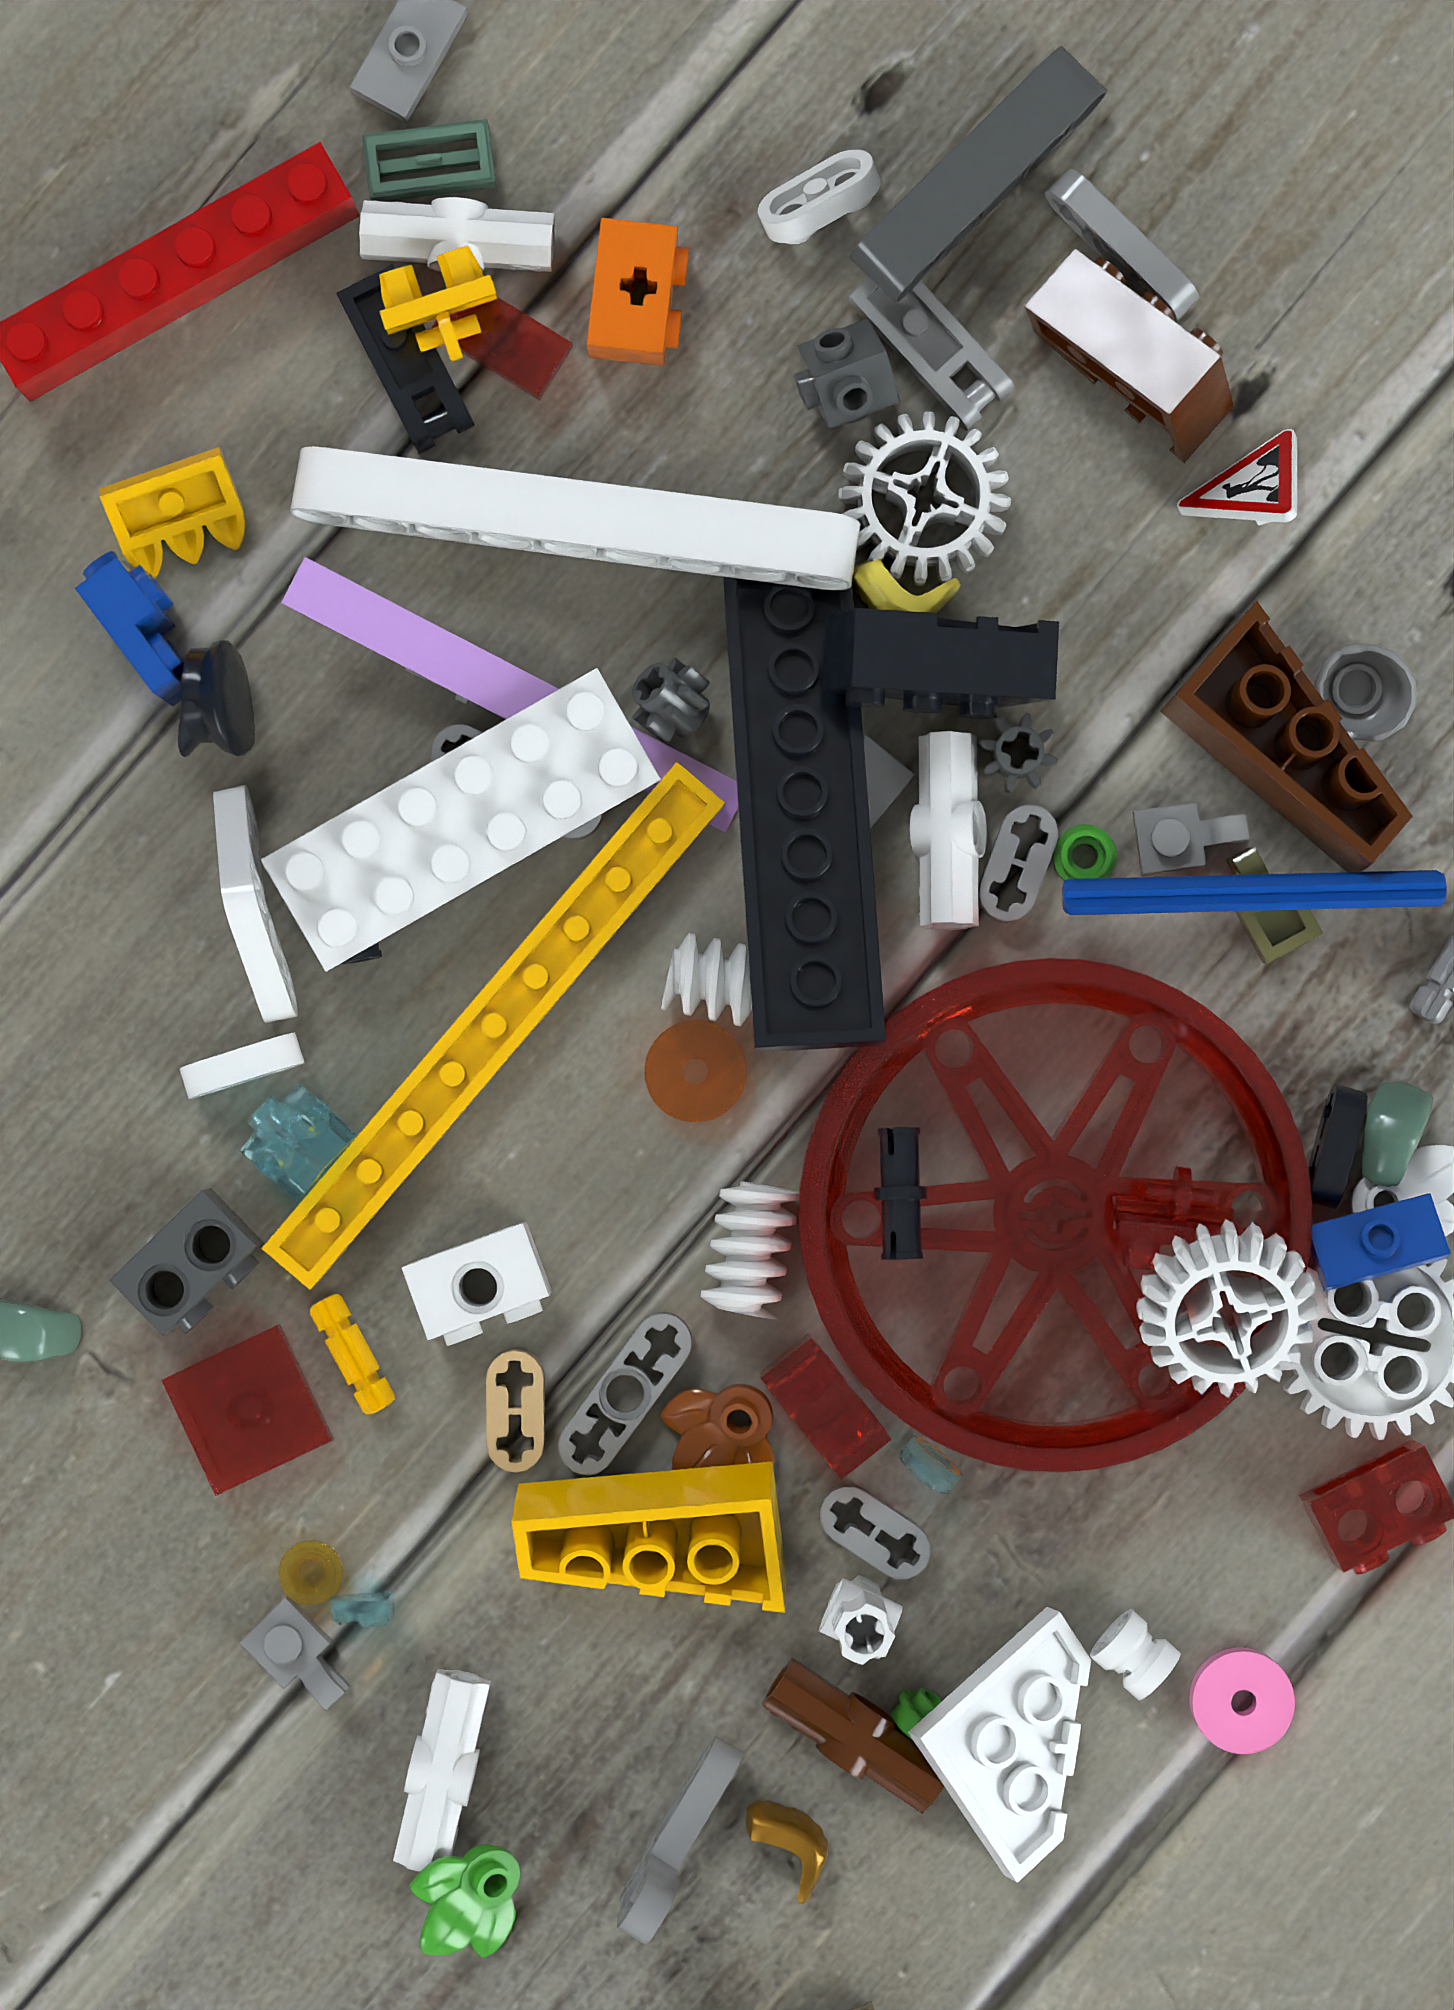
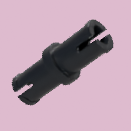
M878 1128V1135L880 1137L881 1187L874 1188L875 1201H881V1260L924 1259L921 1242L920 1200H927V1186H920V1128Z

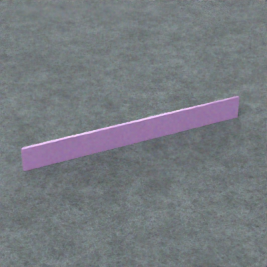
M304 557L281 602L505 719L512 717L559 690L553 685ZM631 727L660 779L678 762L725 802V806L709 824L726 832L738 809L736 781ZM660 781L647 787L644 791L650 793Z

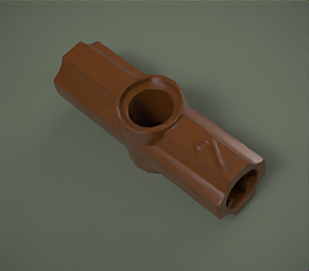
M793 1657L781 1669L771 1684L767 1695L762 1701V1706L769 1710L772 1715L791 1725L793 1729L800 1731L817 1743L816 1748L846 1772L860 1779L867 1776L922 1814L933 1804L944 1788V1785L915 1742L897 1728V1724L888 1713L865 1697L855 1692H851L848 1695Z

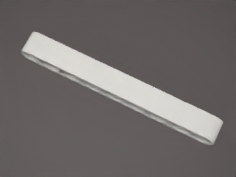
M314 446L304 447L300 451L290 513L297 518L324 525L823 590H846L851 587L860 530L858 520L832 512Z

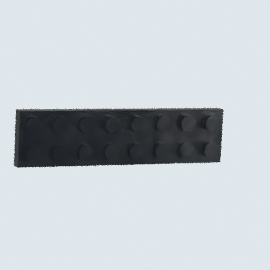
M723 577L754 1053L885 1045L886 1032L861 707L846 705V694L822 692L826 614L854 608L852 583L851 587L846 590H823Z

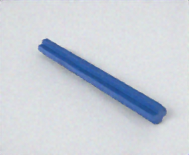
M1437 870L1067 879L1063 882L1062 907L1065 913L1069 915L1441 906L1445 903L1447 884L1445 874Z

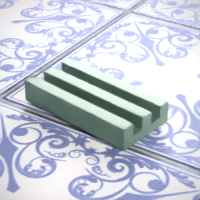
M487 119L362 135L369 198L371 201L385 202L497 187ZM474 139H477L478 148L382 161H378L377 152ZM480 164L481 170L389 182H381L380 179L383 176Z

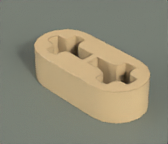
M517 1348L506 1350L498 1355L489 1366L486 1376V1445L488 1454L495 1465L504 1471L516 1473L526 1471L537 1463L544 1451L546 1441L545 1374L543 1365L529 1351ZM514 1360L521 1362L522 1372L533 1373L534 1378L533 1383L523 1386L521 1405L510 1406L509 1385L498 1382V1373L507 1372L510 1361ZM510 1415H521V1431L523 1436L533 1437L534 1447L525 1448L522 1459L518 1460L511 1458L509 1448L499 1447L498 1438L509 1434L511 1428Z

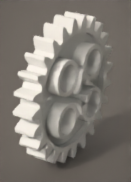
M1447 1259L1358 1282L1363 1291V1300L1361 1305L1349 1314H1342L1336 1308L1334 1303L1336 1289L1323 1291L1316 1267L1312 1270L1305 1266L1303 1272L1311 1274L1316 1287L1315 1294L1311 1297L1315 1299L1319 1308L1318 1318L1309 1321L1314 1331L1313 1343L1297 1344L1302 1355L1300 1365L1286 1361L1278 1363L1281 1370H1293L1294 1375L1283 1386L1285 1392L1289 1394L1299 1393L1303 1390L1308 1392L1300 1406L1304 1413L1309 1415L1321 1406H1325L1321 1422L1323 1426L1332 1429L1344 1416L1347 1435L1357 1438L1365 1422H1368L1373 1437L1378 1440H1384L1388 1422L1392 1421L1396 1429L1401 1434L1407 1436L1411 1434V1415L1415 1414L1430 1425L1435 1422L1429 1405L1434 1400L1451 1408L1454 1406L1451 1395L1445 1389L1449 1382L1454 1383V1276L1445 1279L1439 1277L1446 1266ZM1418 1293L1424 1301L1425 1314L1417 1325L1404 1327L1397 1316L1399 1302L1408 1294ZM1321 1318H1328L1366 1328L1373 1327L1375 1322H1377V1327L1385 1331L1425 1339L1428 1342V1349L1426 1351H1417L1379 1341L1373 1342L1370 1349V1344L1358 1337L1321 1330L1318 1327V1321ZM1343 1342L1350 1353V1362L1341 1374L1327 1376L1321 1367V1355L1330 1344ZM1405 1356L1412 1367L1411 1378L1404 1387L1397 1390L1389 1389L1384 1380L1386 1364L1392 1358Z

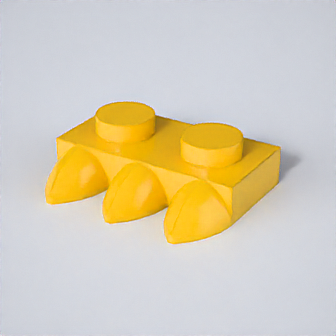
M220 447L99 488L100 500L123 555L134 568L140 564L154 578H157L162 565L163 548L161 540H165L169 548L178 557L193 565L198 563L203 551L204 534L202 526L205 525L218 542L230 549H239L243 540L245 519L242 502Z

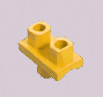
M468 245L436 256L447 289L422 297L412 264L379 275L382 300L385 309L379 312L388 335L437 319L439 326L415 333L420 351L424 352L445 345L451 362L463 358L458 340L481 333L476 314L452 322L449 315L497 299L491 276H483L481 267Z

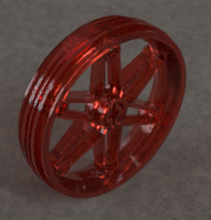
M1045 958L1014 961L983 968L940 985L919 996L892 1015L885 1022V1044L860 1047L846 1063L829 1090L810 1135L799 1185V1237L808 1285L826 1330L836 1349L855 1376L893 1414L932 1441L971 1458L998 1466L1027 1471L1071 1472L1099 1469L1130 1462L1160 1451L1187 1437L1221 1413L1246 1389L1244 1382L1234 1383V1389L1229 1398L1221 1394L1218 1382H1213L1201 1395L1199 1391L1194 1389L1192 1377L1177 1384L1170 1376L1167 1388L1155 1396H1148L1141 1392L1138 1378L1141 1370L1147 1364L1154 1362L1150 1352L1152 1346H1148L1143 1342L1139 1330L1140 1326H1142L1141 1323L1144 1321L1138 1317L1136 1303L1138 1299L1144 1296L1120 1250L1172 1245L1175 1235L1185 1239L1187 1243L1195 1242L1198 1240L1196 1229L1199 1223L1207 1227L1210 1236L1220 1235L1221 1226L1225 1219L1234 1223L1237 1235L1241 1236L1248 1226L1240 1227L1232 1218L1231 1206L1236 1196L1242 1192L1251 1191L1259 1198L1262 1207L1260 1217L1254 1224L1261 1228L1264 1236L1263 1241L1277 1233L1285 1241L1287 1246L1286 1252L1295 1250V1252L1301 1255L1305 1264L1303 1272H1306L1311 1247L1313 1210L1307 1162L1302 1141L1291 1111L1274 1079L1257 1055L1230 1026L1207 1007L1182 991L1136 971L1116 965L1082 959ZM1042 1004L1088 1007L1128 1019L1052 1137L1049 1136L969 1025V1021L1005 1009ZM1141 1026L1152 1028L1161 1039L1160 1053L1149 1063L1138 1061L1130 1051L1129 1041L1131 1035ZM949 1030L962 1033L970 1045V1054L967 1060L956 1068H949L943 1065L935 1053V1044L938 1038ZM1176 1046L1205 1071L1230 1104L1247 1139L1258 1183L1119 1176ZM921 1051L925 1054L987 1179L920 1185L927 1186V1200H920L921 1206L994 1199L993 1224L995 1231L921 1227L922 1249L988 1253L931 1383L916 1373L893 1350L874 1324L857 1289L846 1245L882 1247L881 1201H875L874 1190L845 1193L847 1176L856 1143L871 1110L893 1078ZM1119 1074L1134 1081V1084L1097 1167L1094 1169L1084 1161L1069 1156L1068 1153ZM979 1077L1036 1154V1156L1016 1165L1010 1172L965 1087ZM1051 1179L1065 1180L1075 1186L1081 1193V1198H1079L1076 1193L1066 1187L1047 1184L1038 1186L1024 1200L1030 1189L1042 1181ZM1056 1196L1058 1205L1074 1211L1086 1210V1216H1069L1068 1219H1061L1058 1221L1057 1230L1050 1232L1049 1223L1034 1217H1020V1212H1038V1209H1044L1049 1206V1197ZM1112 1196L1207 1201L1208 1219L1113 1228L1114 1204ZM864 1200L872 1203L877 1209L878 1223L875 1229L868 1235L853 1236L843 1227V1212L852 1202ZM1028 1229L1032 1235L1047 1243H1069L1056 1248L1040 1247L1030 1241L1025 1234V1230ZM1097 1256L1141 1342L1128 1350L1124 1348L1070 1273L1086 1266ZM1013 1258L1022 1266L1039 1274L986 1354L972 1345L1009 1262ZM1257 1275V1277L1259 1278V1280L1265 1279V1278L1261 1277L1260 1275ZM1056 1290L1138 1403L1124 1410L1101 1417L1069 1422L1018 1420L979 1409ZM1234 1318L1231 1319L1230 1326L1235 1325ZM1269 1321L1258 1325L1253 1330L1251 1337L1262 1330ZM1216 1341V1343H1215L1213 1346H1226V1345L1223 1344V1343L1220 1342V1341ZM965 1366L973 1369L978 1375V1387L975 1393L965 1400L949 1398L944 1392V1381L947 1374L957 1367Z

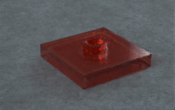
M280 1324L161 1380L215 1496L334 1439Z

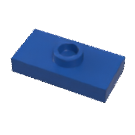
M1431 1193L1309 1225L1304 1230L1324 1292L1447 1259L1451 1254Z

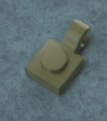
M1248 847L1226 859L1234 875L1269 874L1255 847L1252 849ZM1311 909L1235 911L1264 964L1271 963L1323 934Z

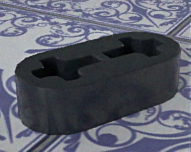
M1338 1084L1332 1086L1325 1102L1303 1185V1201L1332 1209L1338 1207L1348 1181L1368 1101L1366 1092Z

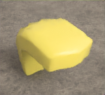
M880 559L876 561L866 560L855 565L852 576V585L855 587L856 593L860 595L861 599L870 609L938 613L957 594L961 586L958 579L953 578L928 593L916 596L910 594L899 585Z

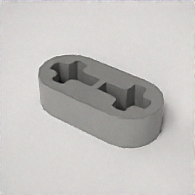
M1030 804L1019 806L1006 815L1000 825L978 886L979 906L986 916L995 921L1008 923L1019 920L1030 912L1036 901L1058 838L1056 820L1044 808ZM1029 817H1034L1039 820L1037 831L1046 835L1044 844L1034 843L1029 848L1025 861L1016 859L1014 856L1020 838L1016 834L1011 833L1012 825H1023ZM1012 866L1021 870L1016 883V891L1024 894L1022 904L1012 903L1006 911H1001L996 908L998 897L989 893V889L992 883L1002 884L1006 880Z
M841 1483L834 1486L823 1496L819 1505V1518L825 1533L834 1541L885 1575L895 1579L912 1578L927 1566L930 1558V1544L924 1530L916 1522L863 1487L853 1483ZM853 1497L861 1501L858 1509L859 1513L873 1524L868 1532L853 1523H848L843 1530L835 1526L837 1514L831 1509L832 1505L837 1500L847 1504ZM883 1530L893 1538L900 1540L906 1532L912 1534L914 1538L911 1545L915 1552L918 1553L916 1558L912 1562L906 1558H901L896 1565L888 1561L891 1554L890 1549L876 1538L877 1535Z

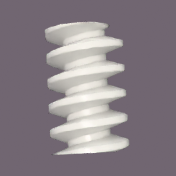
M688 933L680 947L673 950L661 1010L666 1011L675 996L681 995L683 1013L691 1016L701 1000H706L709 1020L716 1021L726 1005H729L732 1009L734 1025L741 1027L752 1011L746 945L739 943L729 959H723L720 939L713 938L705 952L700 954L698 953L695 934Z
M740 1181V1186L720 1190L719 1197L736 1207L734 1212L716 1214L714 1222L731 1231L730 1237L713 1239L710 1242V1247L726 1256V1259L722 1263L706 1265L705 1272L719 1280L721 1286L701 1290L700 1298L722 1310L767 1319H777V1316L762 1308V1304L781 1301L782 1291L767 1283L766 1280L786 1275L787 1266L772 1258L771 1254L791 1250L792 1241L777 1233L776 1228L796 1224L797 1216L782 1208L781 1203L800 1200L801 1193Z

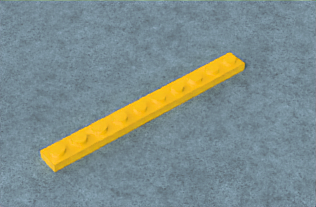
M676 762L261 1249L309 1290L313 1289L725 806V802Z

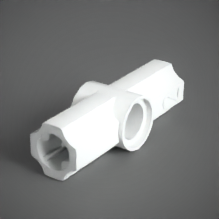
M458 197L437 198L432 200L431 205L363 200L359 231L360 256L366 260L426 263L430 269L441 272L436 256L468 245L478 261L482 272L484 267L552 272L555 215L554 213L488 209V206L483 202Z
M942 731L930 732L927 735L919 736V804L914 805L911 812L910 840L914 856L920 861L919 916L920 926L926 929L956 930L979 926L978 858L983 857L986 850L987 823L983 806L980 801H977L978 746L977 736L972 733Z
M858 1575L852 1581L842 1578L840 1583L836 1584L828 1601L819 1632L839 1641L842 1656L863 1665L869 1659L886 1657L895 1638L894 1631L900 1619L903 1606L882 1597L879 1585L866 1577Z
M438 1669L433 1680L426 1709L427 1715L422 1736L417 1735L407 1773L404 1792L409 1794L393 1859L394 1862L404 1865L407 1869L420 1872L434 1860L453 1855L462 1806H467L479 1759L480 1749H476V1744L491 1683L490 1680L481 1678L477 1674L460 1670Z

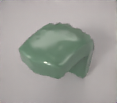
M1388 1081L1381 1084L1376 1090L1368 1109L1364 1130L1362 1174L1364 1178L1377 1185L1387 1187L1400 1184L1430 1116L1433 1097L1429 1092H1424L1418 1086H1413L1410 1083H1390Z
M0 1298V1359L12 1362L42 1361L74 1352L80 1343L82 1335V1325L79 1316L69 1312L51 1310Z

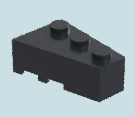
M853 608L826 614L822 692L846 694V705L855 707H884L885 698L903 700V711L940 713L942 704L959 706L960 717L994 719L997 718L998 708L1056 700L1059 621L1038 620L1035 624L1012 627L998 625L999 617L978 616L976 617V622L937 618L938 613Z

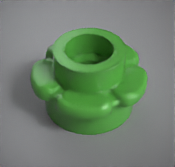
M921 1687L917 1692L907 1689L898 1694L900 1702L891 1711V1716L897 1726L911 1738L908 1732L943 1700L925 1687Z

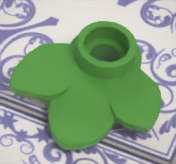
M490 1844L479 1845L469 1850L463 1858L444 1856L434 1860L413 1879L409 1885L411 1891L422 1901L431 1904L422 1926L419 1948L424 1954L450 1955L464 1949L470 1943L477 1954L484 1958L497 1951L505 1942L512 1930L516 1917L511 1896L519 1884L521 1875L519 1863L510 1851ZM496 1874L492 1880L485 1883L490 1876Z

